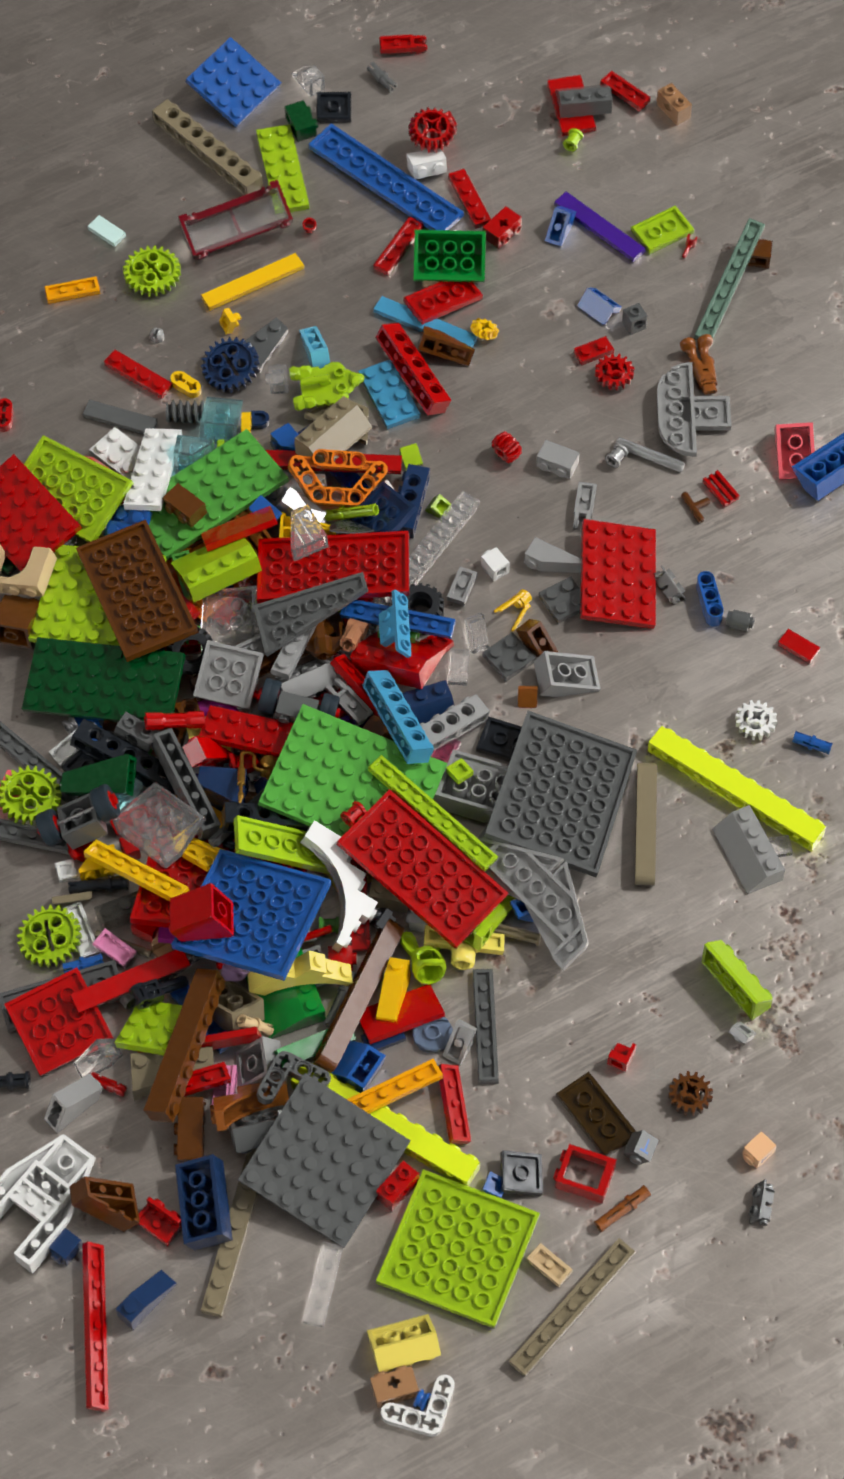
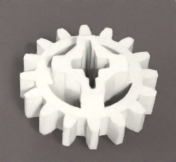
M750 700L749 705L743 703L742 708H738L735 715V726L739 727V733L745 732V738L750 735L752 740H755V737L762 740L763 735L768 738L770 732L774 733L775 726L777 725V713H773V707L767 708V702L762 705L760 700L755 704Z

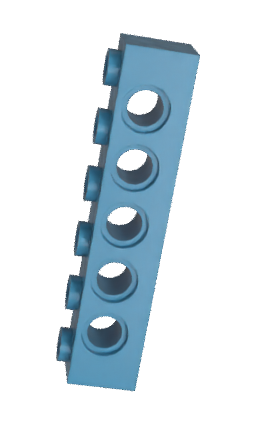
M388 670L368 671L362 686L406 763H428L433 753V745L430 743L417 717H415L410 705L395 683L394 678H392Z

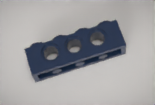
M408 464L407 471H403L402 481L404 482L402 486H399L398 493L405 499L411 500L409 502L418 510L399 531H409V538L414 539L430 481V468Z

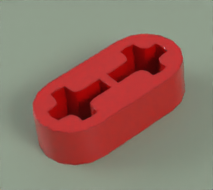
M2 398L0 399V431L6 432L12 427L13 405L11 400ZM4 406H7L6 411L3 412L2 408H4ZM3 418H5L6 422L4 424H1Z

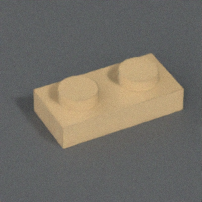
M541 1243L527 1257V1262L557 1287H560L573 1271V1269Z

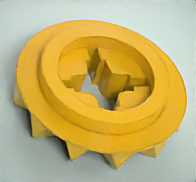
M480 318L473 320L470 326L472 333L481 339H495L499 332L497 325L493 324L492 320L488 321L485 318L483 320Z

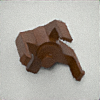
M324 621L317 624V636L314 639H309L304 652L320 660L331 658L342 649L339 644L343 636V623L339 622L340 636L330 637L325 634Z

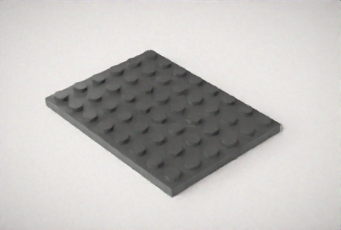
M527 711L484 837L496 842L564 858L569 868L597 877L637 750L540 714Z

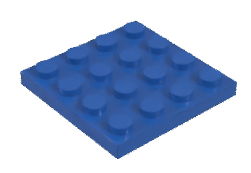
M231 37L185 80L193 90L236 128L281 85V82Z

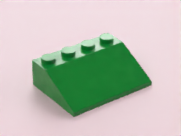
M415 230L413 281L485 282L486 231Z
M300 948V950H299V952H298L296 958L299 957V956H301V955L303 954L301 948ZM315 984L293 986L272 992L266 996L256 994L264 1000L265 1020L262 1022L273 1025L272 1028H274L273 1034L267 1038L274 1039L324 1022L326 1019L325 1009Z

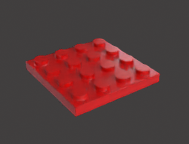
M78 967L4 1004L40 1077L114 1040L98 1006L78 1014L70 994L87 987Z

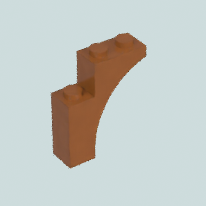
M286 1079L276 1098L270 1104H262L257 1099L256 1095L261 1082L237 1086V1094L214 1097V1105H210L212 1125H217V1131L226 1130L232 1123L249 1114L285 1105L289 1099ZM268 1086L263 1096L267 1097L269 1095L271 1087Z

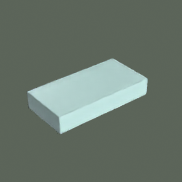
M100 215L88 225L89 231L113 247L126 237V232Z

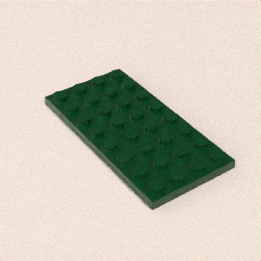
M37 637L21 709L24 712L119 722L125 712L143 722L145 712L174 713L185 654L156 650L127 662L120 646Z

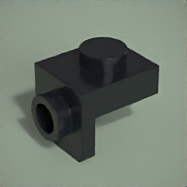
M388 908L377 909L370 925L376 930L383 929L389 918L396 921V918L392 916L393 912Z

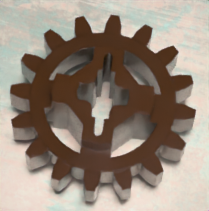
M687 1071L686 1076L680 1073L678 1079L673 1078V1085H669L670 1092L668 1098L672 1099L671 1106L677 1105V1112L682 1109L684 1110V1115L691 1112L692 1116H695V1111L702 1114L703 1107L705 1109L709 1108L708 1102H712L713 1096L711 1095L713 1094V1089L709 1088L710 1081L704 1082V1075L699 1078L697 1077L698 1072L690 1075V1072ZM681 1086L682 1091L677 1095V1090ZM704 1093V1098L701 1101L700 1096Z

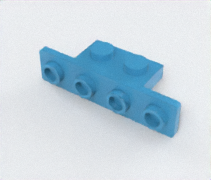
M393 590L392 606L378 614L380 644L387 647L395 642L396 651L409 658L411 657L408 599L404 594Z

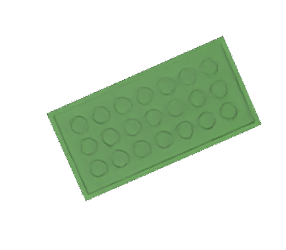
M248 429L242 431L170 478L166 494L179 483L205 503L207 514L193 527H190L188 524H182L173 513L169 514L164 509V502L161 511H150L153 514L149 527L162 555H165L166 559L169 560L171 555L181 552L202 538L201 533L226 523L249 508L260 495L266 497L288 483L289 477Z

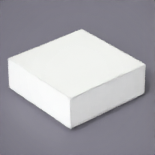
M73 858L54 863L60 883L79 878Z

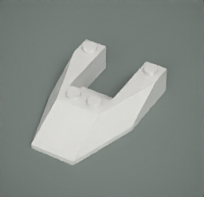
M64 1134L9 1167L0 1176V1219L15 1203L40 1222L14 1252L16 1262L32 1274L50 1253L49 1246L66 1228L73 1216L75 1207L72 1206L69 1186L85 1176L89 1177L96 1160L93 1155Z

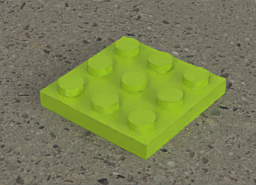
M159 1002L142 1010L137 1009L135 1006L115 1041L116 1048L164 1055L183 1005Z

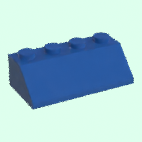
M844 433L792 466L804 490L817 501L844 484Z

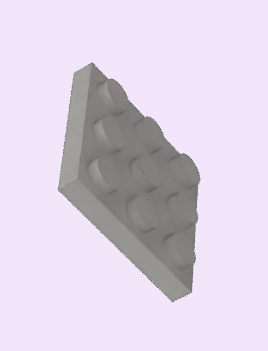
M207 640L193 696L250 710L264 654Z

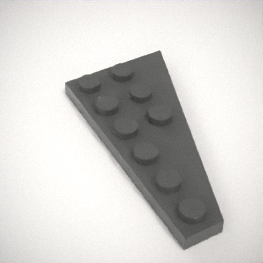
M363 572L253 605L266 656L268 657L367 593L368 588Z

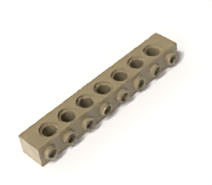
M166 99L152 110L154 123L240 193L246 195L263 187V176L258 170L253 169L247 161H243L238 157L235 151L227 148L222 141L217 140L211 132L206 131L199 122L191 119L189 114L180 110L175 103Z

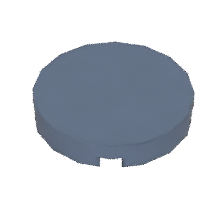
M442 1017L413 1028V1039L420 1050L427 1053H438L445 1050L453 1028L446 1017Z

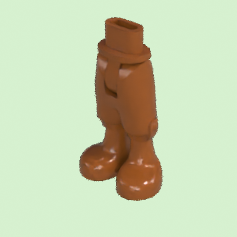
M709 334L700 336L696 343L692 337L685 338L680 342L681 350L689 356V362H692L693 375L699 389H702L703 395L715 394L717 392L715 361L708 354L709 348L713 344V338ZM696 346L701 355V360L697 357Z

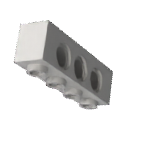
M476 694L472 697L464 698L460 704L450 706L443 714H436L429 722L421 723L420 725L430 743H432L434 752L486 722L490 710Z

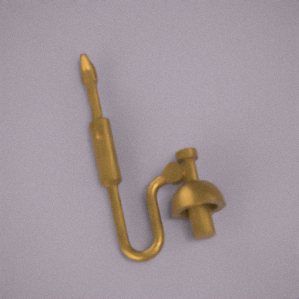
M245 750L240 753V766L237 769L239 803L244 798V755L252 756L253 769L260 772V776L266 777L268 780L278 760L275 756H264L260 761L261 768H258L256 766V755L253 752Z

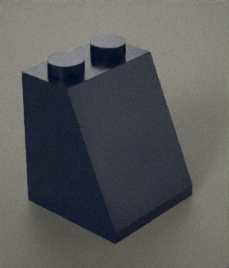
M200 766L199 773L195 775L211 806L222 812L225 802L234 801L239 803L237 768ZM245 769V785L243 786L244 798L241 803H245V796L249 790L247 769Z

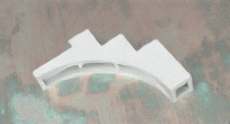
M314 820L300 843L311 850L324 863L338 890L341 905L340 925L332 949L339 952L342 947L347 948L352 938L349 936L352 931L356 932L361 923L364 924L368 919H373L377 912L374 908L378 902L360 892L366 883L363 880L366 873L350 864L352 858L336 845L341 836Z

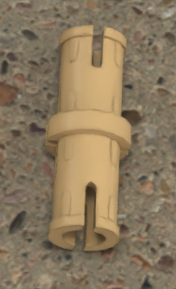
M241 1014L236 1023H239L237 1026L242 1028L256 1026L260 1033L266 1037H270L274 1031L273 1025L262 1022L257 1017L251 1018Z

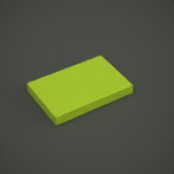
M675 205L631 226V232L650 255L687 237L688 234H693L694 228Z

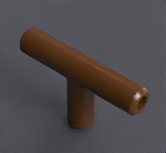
M683 492L681 497L698 523L704 522L705 518L699 509L709 505L710 499L706 497L694 503L689 494Z

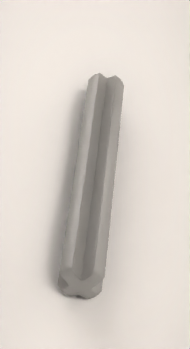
M621 437L616 441V443L625 446L632 454L678 472H682L685 463L683 461Z

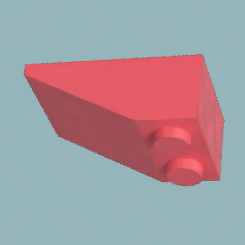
M813 422L775 425V447L779 480L798 479L792 466L815 452Z

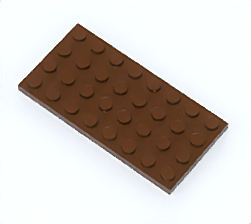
M146 520L76 548L127 662L199 633Z

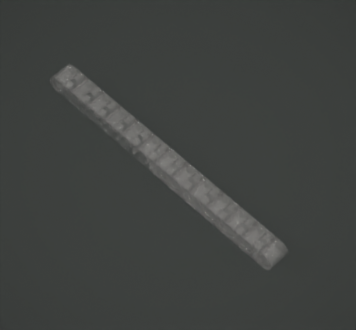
M464 491L461 492L409 556V588L411 584L416 586L475 513L480 500ZM376 597L372 603L392 606V597ZM369 623L365 639L379 630V625ZM342 648L327 660L332 661L334 658L345 654L351 661L350 655L354 650L347 652Z

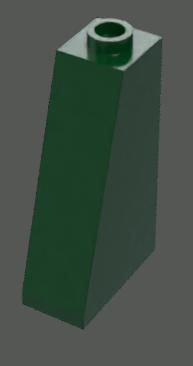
M125 754L63 772L62 779L60 780L61 793L68 796H84L89 794L92 789L107 784L116 797H133L137 758Z

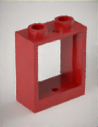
M569 1144L567 1150L563 1149L560 1157L562 1162L561 1168H556L554 1173L555 1188L603 1204L616 1168L617 1159ZM571 1156L605 1166L598 1189L564 1178Z

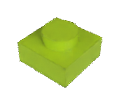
M462 758L446 767L447 774L457 784L462 783L474 774L473 769Z

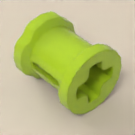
M576 128L570 129L568 138L563 141V147L568 151H576L578 148L577 144L583 139V133Z

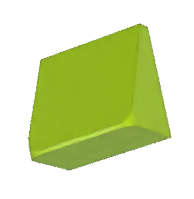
M416 443L399 449V455H402V463L405 470H407L408 464L423 465Z
M438 494L431 500L425 511L444 520L453 505L442 495Z

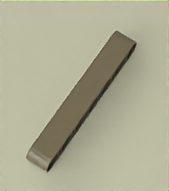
M637 763L635 885L655 886L657 763Z

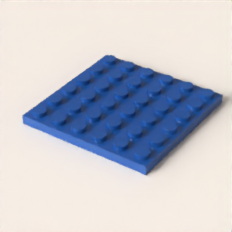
M220 849L201 886L212 883L233 902L234 936L183 942L175 937L171 944L172 949L285 981L331 886V879Z

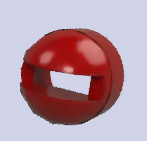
M311 217L304 219L302 223L304 231L313 233L317 228L315 219Z

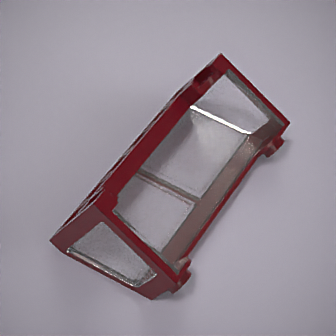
M278 179L269 182L270 185L266 189L263 186L260 190L198 213L193 212L191 217L190 215L187 216V213L178 216L181 231L193 259L198 258V260L208 257V254L279 227L281 229L289 227L290 223L293 222V218Z

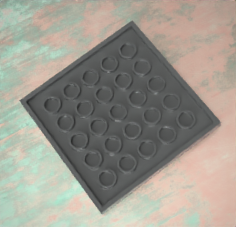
M305 1073L238 1181L345 1248L376 1198V1190L389 1177L411 1140Z

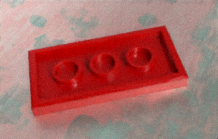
M581 75L547 80L562 136H568V132L572 128H576L582 133L596 131L593 115L560 118L556 89L584 87Z
M441 281L405 296L403 302L423 325L483 299V294L473 282Z
M271 506L209 529L201 533L207 551H212L273 527L278 522Z
M427 984L406 992L396 1022L377 1020L376 1015L379 1003L366 1007L359 1024L369 1044H373L445 1017V1012L432 986Z

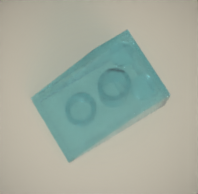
M207 397L200 424V442L217 444L218 440L227 442L238 435L243 400Z

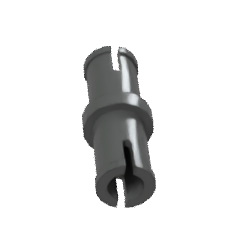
M375 62L370 63L374 70L368 65L367 71L376 78L379 84L381 83L389 92H393L394 89L390 85L396 89L397 83L388 76L386 71L378 67Z

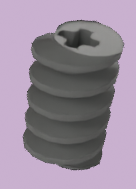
M172 399L171 404H168V401H166L167 422H171L173 417L175 423L179 421V418L182 423H185L187 418L189 423H193L195 418L196 423L199 424L204 417V401L201 400L200 405H197L196 400H194L192 405H190L189 400L186 401L185 405H183L182 400H179L178 405L175 404L174 399Z

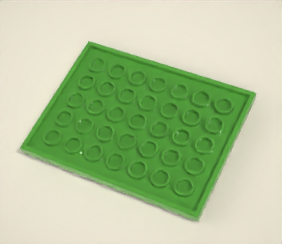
M302 704L258 805L308 826H311L315 820L342 837L351 827L344 823L340 814L343 811L346 812L354 801L360 802L368 811L389 790L368 771V767L381 755L385 757L432 799L435 796L448 763L430 756L428 763L407 764L394 741Z

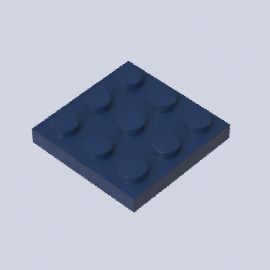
M382 481L360 505L376 503L379 507V514L377 516L349 519L374 529V532L399 531L418 509Z

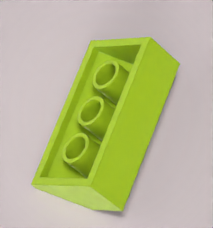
M722 940L704 944L701 962L752 1021L771 1008L773 1001L771 993L760 985L756 975L751 974L747 970L743 960L738 959L734 955L730 945H726Z

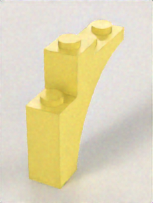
M308 951L294 960L285 981L255 972L247 974L249 992L264 996L281 989L299 985L338 984L349 986L353 983L351 964L325 959V954Z

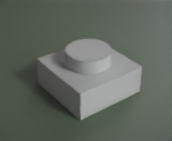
M741 1021L734 1024L729 1031L735 1040L744 1044L751 1041L756 1035L753 1030Z

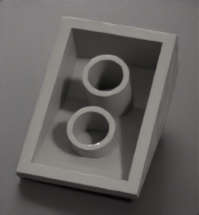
M544 651L534 661L540 696L562 697L599 692L601 690L594 656Z

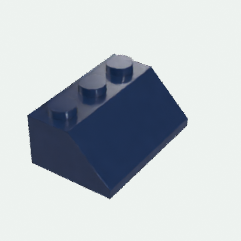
M446 680L424 686L422 690L413 689L402 693L415 717H417L419 724L429 722L433 716L443 714L450 706L454 705Z

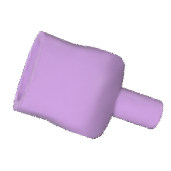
M224 964L221 975L225 981L238 982L248 976L247 974L251 971Z

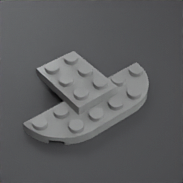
M692 362L673 366L665 375L663 374L657 387L659 434L664 443L673 451L685 456L696 457V430H731L730 396H694Z

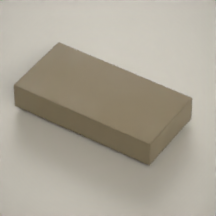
M92 891L51 898L52 904L55 905L90 900L93 896Z

